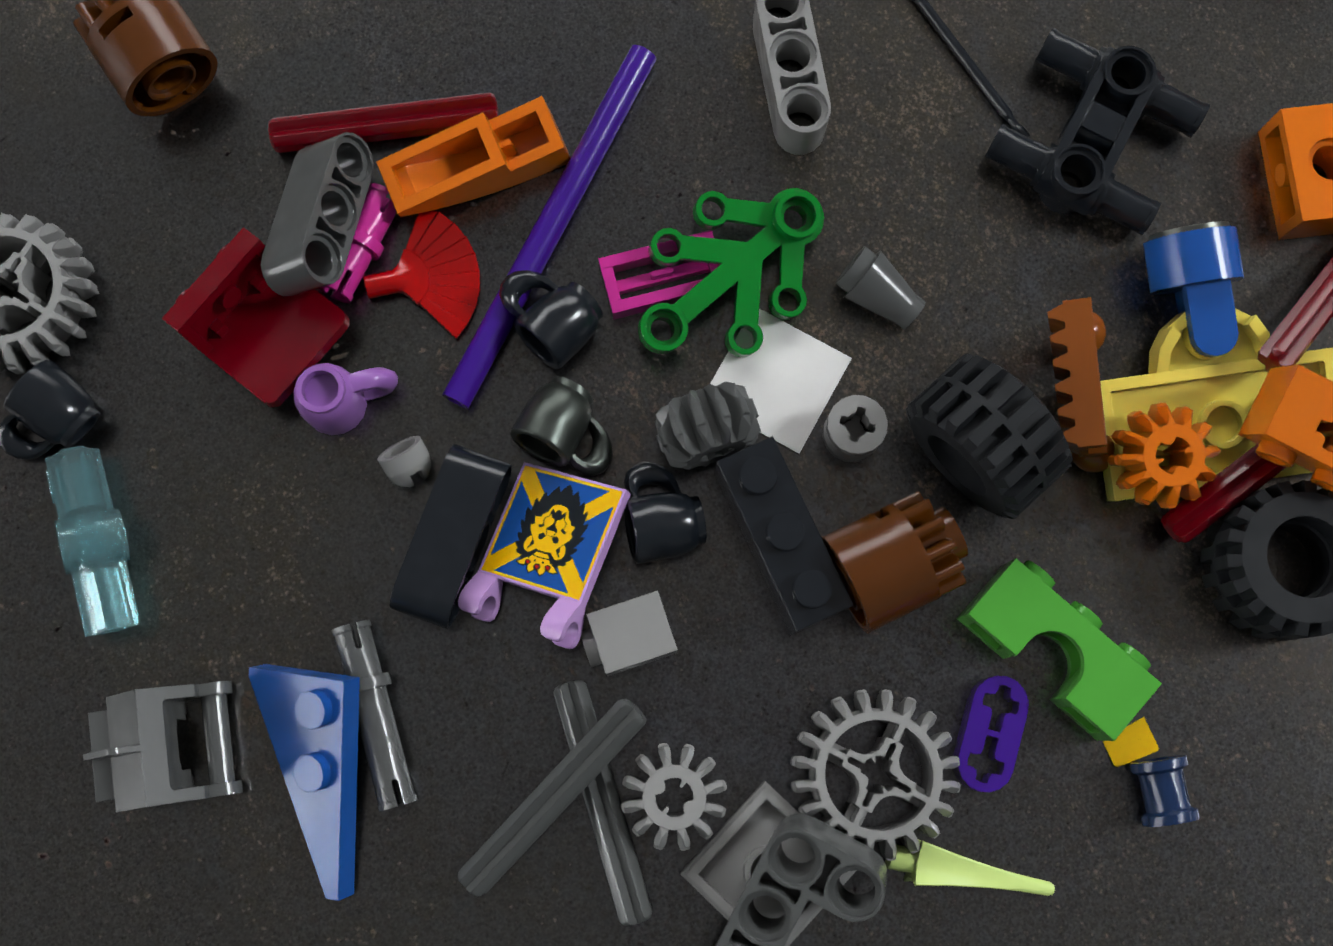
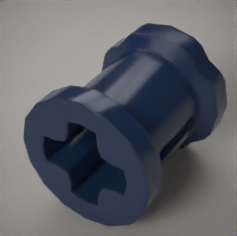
M1187 755L1151 758L1129 764L1131 773L1139 776L1146 813L1141 816L1143 827L1169 826L1200 819L1198 808L1192 807L1190 804L1183 768L1188 765Z

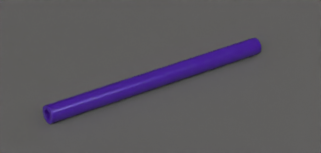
M640 45L631 46L507 275L520 270L543 272L657 60L656 56L647 48ZM500 289L442 394L447 400L465 409H469L517 319L503 306L499 296ZM533 289L526 291L520 297L519 305L522 309Z

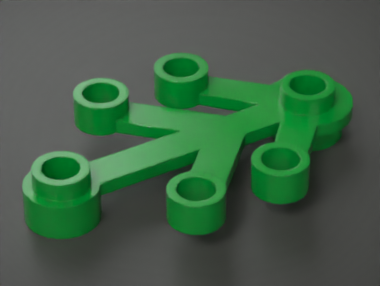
M789 188L776 194L770 203L729 199L718 191H708L699 197L693 207V218L699 227L705 230H716L725 222L764 227L748 242L686 236L673 228H663L656 232L649 243L648 250L651 259L657 265L671 267L680 260L721 265L673 305L658 303L651 306L643 314L638 324V336L644 347L657 354H666L677 349L687 337L688 323L736 283L734 323L725 333V346L734 356L747 357L752 355L761 347L763 342V333L758 325L762 263L779 246V286L769 295V310L780 320H791L802 313L807 304V296L802 288L805 245L818 237L824 224V212L820 202L814 195L803 189ZM709 201L716 203L721 209V218L711 220L705 217L702 212V204ZM793 210L799 213L802 218L801 228L793 229L785 223V211ZM662 238L673 240L677 245V255L673 257L663 256L657 248L658 240ZM787 291L794 295L797 302L794 311H786L781 308L778 302L780 292ZM657 320L668 323L671 328L670 339L660 341L654 338L651 333V324ZM744 328L750 331L753 336L751 348L744 349L736 344L734 334L737 329Z

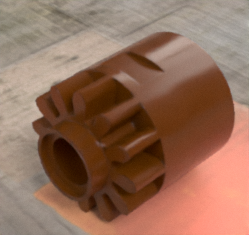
M87 0V2H80L75 6L81 17L73 21L74 27L132 113L149 117L174 111L200 95L213 80L218 67L217 58L178 0Z
M919 491L821 537L853 602V606L849 608V611L858 625L868 634L966 584V579L961 572L965 570V567L960 559L968 556V548L958 524L945 507L934 510L930 500H924Z

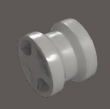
M851 395L842 398L833 406L823 425L822 438L827 450L834 457L844 462L856 463L870 457L882 444L887 434L888 420L885 411L875 400L867 396ZM860 420L864 424L865 429L870 430V432L864 431L863 426L860 424Z

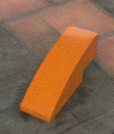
M540 96L490 120L482 112L376 161L397 214L400 217L437 210L502 191L565 166L571 157L544 98Z

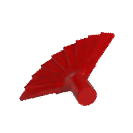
M435 210L418 213L406 249H403L400 261L394 269L363 276L369 299L394 293L404 294L417 306L420 305L455 339L460 336L469 324L477 307L480 293V270L476 254L468 238L455 223L441 212Z

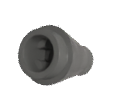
M866 246L855 255L835 283L846 291L843 295L844 298L894 322L903 330L916 319L926 304L913 291L881 250L875 254Z

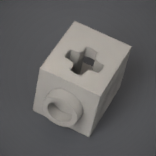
M658 590L586 614L591 629L582 631L581 639L591 667L603 664L607 676L676 654L678 651Z

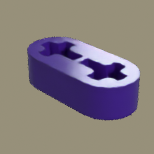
M992 676L980 680L972 687L967 698L953 756L959 757L960 765L954 768L953 771L960 783L973 791L990 793L999 790L1009 782L1014 771L1028 715L1029 700L1025 689L1019 682L1008 676ZM999 687L1004 689V700L1012 703L1011 713L999 714L995 729L990 730L988 728L992 709L983 705V698L985 695L996 694ZM986 737L992 738L988 756L989 759L997 762V770L995 774L985 773L980 782L976 780L977 770L968 765V757L970 754H981Z

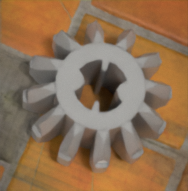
M661 743L658 745V754L663 766L656 769L644 754H640L635 759L637 765L649 775L646 782L635 776H624L622 785L628 789L642 791L643 795L642 798L628 799L622 802L621 808L623 813H633L645 809L646 815L639 819L632 827V831L636 836L644 834L655 823L659 828L654 837V848L662 850L667 843L668 831L676 830L678 846L681 851L690 849V839L686 828L692 824L704 839L707 840L713 835L709 825L700 816L703 811L715 817L722 818L725 816L726 808L719 803L706 801V795L721 793L727 789V785L724 780H713L703 784L701 778L712 771L716 765V762L711 757L702 760L694 771L688 768L694 755L693 745L685 744L681 750L679 764H672L669 745ZM670 778H679L680 788H683L687 783L692 791V797L683 800V811L679 813H668V804L661 809L656 801L655 795L665 791L664 781Z

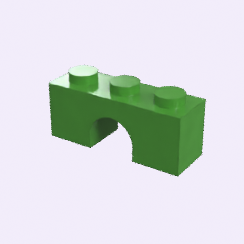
M1017 558L1003 564L956 619L1002 659L1017 656L1036 635L1045 636L1055 641L1065 653L1068 669L1063 684L1049 700L1096 741H1115L1162 684L1148 672V669L1151 667L1150 662L1132 646L1124 642L1117 645L1099 629L1103 626V623L1089 608L1076 601L1069 604L1052 589L1055 581L1040 566L1028 560L1023 564Z

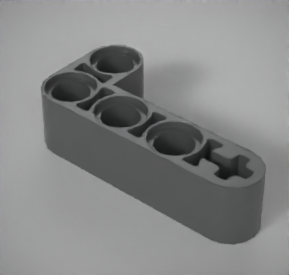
M806 814L790 815L783 819L775 828L715 946H785L808 900L842 919L851 922L865 921L875 916L882 908L888 878L886 864L882 857L872 848L815 817ZM789 838L805 840L811 845L815 857L804 863L792 861L785 855L781 843ZM857 870L868 875L874 883V887L865 894H854L842 886L839 877L848 871ZM765 895L774 897L782 904L785 914L779 918L765 917L756 910L753 899Z

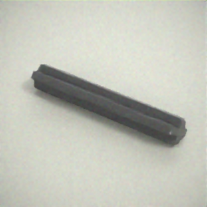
M578 679L558 685L554 688L553 692L570 751L597 723L587 684L583 680ZM608 763L582 791L619 922L623 926H632L650 919L653 909L626 817L622 812L621 800L610 763Z
M628 699L618 700L458 871L457 877L459 882L470 894L475 897L486 894L646 724L647 719L633 702Z

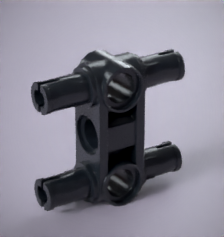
M1052 27L1035 61L1081 83L1079 89L1083 90L1080 98L1056 144L1051 143L1047 147L1002 124L985 157L1031 179L1029 185L1034 187L1033 191L1040 194V198L1045 206L1053 212L1060 214L1077 212L1083 216L1087 214L1093 216L1097 212L1143 235L1157 215L1161 202L1153 200L1114 180L1116 174L1112 172L1138 119H1142L1146 115L1191 138L1203 122L1210 104L1197 100L1179 91L1177 88L1164 83L1165 76L1161 75V71L1156 69L1151 55L1142 48L1132 45L1121 46L1117 49L1111 46L1107 48L1101 46L1097 50ZM1112 76L1120 77L1127 81L1131 89H1125L1117 85ZM1067 171L1079 177L1083 187L1076 188L1070 186L1064 181L1061 172Z

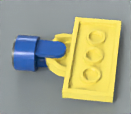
M1228 221L1193 224L1161 231L1148 237L1149 241L1143 243L1150 294L1175 293L1179 314L1174 316L1159 330L1149 351L1148 374L1100 381L1106 435L1112 439L1111 435L1116 430L1131 431L1127 422V415L1133 411H1142L1148 415L1152 404L1166 403L1171 413L1177 407L1186 406L1193 410L1192 425L1199 422H1207L1213 426L1209 434L1202 441L1204 445H1214L1222 450L1218 456L1205 459L1204 465L1210 467L1216 475L1256 445V443L1238 434L1268 374L1265 371V365L1258 360V351L1270 337L1269 331L1257 315L1250 316L1235 308L1231 282L1244 279L1237 227L1230 226ZM1333 347L1306 351L1296 363V365L1299 364L1333 381ZM1113 440L1115 446L1114 454H1123L1124 447L1116 444ZM1160 445L1157 448L1156 458L1164 459L1159 466H1168L1170 453H1162L1163 450L1168 448L1167 445ZM1108 463L1107 469L1103 471L1107 501L1134 499L1136 487L1120 489L1116 485L1119 476L1126 471L1124 466H1110ZM1294 463L1292 468L1286 467L1273 478L1312 472ZM1197 480L1199 488L1208 482Z

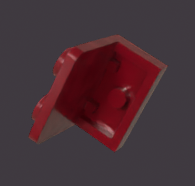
M243 227L230 243L220 249L216 258L196 281L178 296L175 304L161 319L264 404L275 408L280 406L294 390L296 380L302 372L317 364L349 327L350 320L342 309L315 289L293 296H281L275 293L267 285L262 274L261 260L265 245L259 238Z

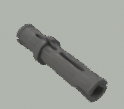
M368 619L355 622V625L352 626L358 648L355 646L350 624L334 628L331 632L332 636L335 637L344 674L360 677L358 728L378 801L377 808L380 812L398 807L392 781L399 805L417 801L418 797L414 792L386 687L392 684L389 672H382L371 630V620Z

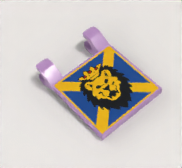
M524 462L479 570L460 593L458 599L459 608L464 612L470 613L475 619L491 622L497 616L500 608L503 582L557 598L558 600L544 616L540 632L546 639L552 640L555 645L566 649H573L577 646L582 635L585 607L631 494L626 489Z

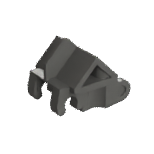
M232 681L134 689L106 697L107 710L88 713L91 753L83 754V761L92 760L96 802L115 800L116 812L243 793L242 780L235 781L227 695L233 693ZM201 699L209 785L196 787L191 769H181L176 726L177 721L186 720L187 702Z

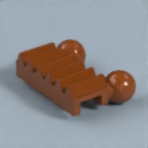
M1091 297L1062 301L1063 304L1047 312L1050 332L1054 333L1050 335L1052 354L1057 357L1052 360L1055 379L1061 380V382L1055 384L1058 403L1065 404L1057 409L1059 423L1061 427L1068 428L1063 434L1069 444L1072 460L1075 465L1086 472H1102L1108 467V457L1113 455L1115 451L1113 440L1106 435L1097 350L1100 349L1106 338V326L1102 318L1093 312Z

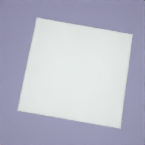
M759 308L758 325L763 333L761 347L747 357H737L728 351L710 384L717 386L724 382H731L736 385L745 386L749 399H753L759 415L757 420L761 429L760 433L769 438L773 436L776 442L800 454L852 358ZM741 328L735 342L741 348H751L753 336L750 331Z

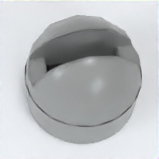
M412 436L395 443L383 451L377 459L386 476L392 483L400 487L414 486L410 476L418 473L425 480L431 468L429 452L420 436Z

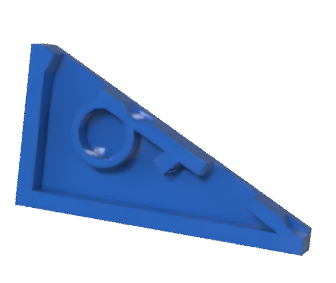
M270 664L249 667V679L325 898L340 901L354 894L360 677Z

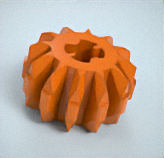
M1166 403L1152 404L1148 415L1142 411H1133L1127 415V422L1131 431L1116 430L1111 435L1115 443L1124 448L1123 454L1110 455L1107 462L1110 466L1125 467L1126 471L1119 476L1116 485L1120 489L1136 487L1134 493L1136 503L1150 505L1156 499L1161 508H1175L1179 497L1191 501L1201 497L1197 480L1213 481L1217 477L1215 472L1204 464L1206 458H1214L1222 450L1214 445H1204L1202 441L1209 434L1213 426L1207 422H1199L1192 425L1193 410L1186 406L1177 407L1171 413ZM1160 445H1167L1168 447L1162 451L1164 454L1170 453L1168 466H1159L1164 461L1163 458H1156L1157 448Z

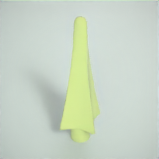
M919 839L920 850L918 852L910 853L905 846L896 844V859L892 861L885 860L887 869L905 872L904 881H911L914 883V886L993 888L1043 896L1053 895L1055 891V886L1050 881L996 868Z

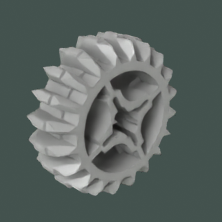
M1 212L0 263L5 261L0 264V286H5L11 291L17 290V292L29 299L28 303H24L16 297L11 299L9 295L0 290V373L7 367L8 370L15 374H25L30 362L36 365L44 360H50L49 352L51 351L56 352L62 357L70 356L69 346L65 341L71 335L78 339L87 338L85 330L78 325L80 319L97 317L95 309L84 302V300L100 293L97 285L87 279L95 270L90 261L85 257H81L83 251L80 244L73 238H67L65 232L53 223H46L44 225L37 217L27 214L20 221L11 214L7 215ZM52 271L53 288L48 302L46 299V289L52 279L48 274ZM34 321L26 328L16 332L23 324Z
M865 689L857 690L854 692L853 699L855 711L851 712L842 697H836L831 700L832 710L837 717L835 721L832 722L827 715L820 711H816L811 716L813 723L823 731L819 738L808 732L803 731L799 733L797 740L802 745L813 748L810 758L799 755L792 756L790 764L796 768L809 769V779H798L791 782V790L795 793L812 792L813 799L804 802L798 808L800 814L813 816L821 811L824 816L820 821L833 828L836 827L840 832L853 839L857 838V841L874 849V843L879 842L883 858L887 861H892L896 859L897 855L895 839L900 838L903 846L910 853L914 854L920 850L919 841L914 833L915 829L919 828L925 835L934 839L940 834L938 826L929 819L932 812L948 818L952 817L954 809L949 804L939 801L941 791L948 793L960 792L961 785L959 782L943 780V769H954L960 765V761L957 756L939 757L937 749L948 745L952 737L949 732H940L931 737L928 736L926 732L935 724L937 716L932 711L923 713L915 721L911 719L916 709V700L914 698L905 697L899 703L897 710L893 711V695L891 690L884 689L879 691L875 708L871 707L867 691ZM878 721L888 724L882 737H877L874 745L864 753H857L835 743L844 732L862 722ZM904 735L912 742L920 757L922 765L921 787L907 778L900 768L899 758L904 747L901 741ZM875 756H882L881 771L888 775L889 780L899 784L901 789L886 784L884 786L874 784V792H868L866 787L869 778L861 773L860 768L850 764L848 759L857 763L867 762L876 764ZM827 760L846 772L851 781V792L847 800L849 806L844 816L835 807L827 790L825 779ZM887 796H895L913 804L905 815L892 823L876 827L861 826L867 813H872L878 802Z

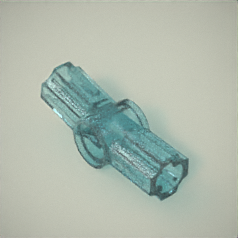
M84 446L62 449L57 454L45 458L46 474L52 501L55 503L58 520H55L54 524L65 574H71L84 636L87 638L139 626V611L133 591V583L130 581L126 563L130 561L127 536L119 508L114 509L100 449H91Z

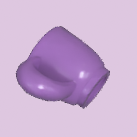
M331 363L315 364L305 369L297 378L293 390L294 403L301 417L318 432L328 435L344 434L355 428L363 419L367 401L386 396L394 391L398 384V376L395 371L384 367L369 368L350 373L343 367Z

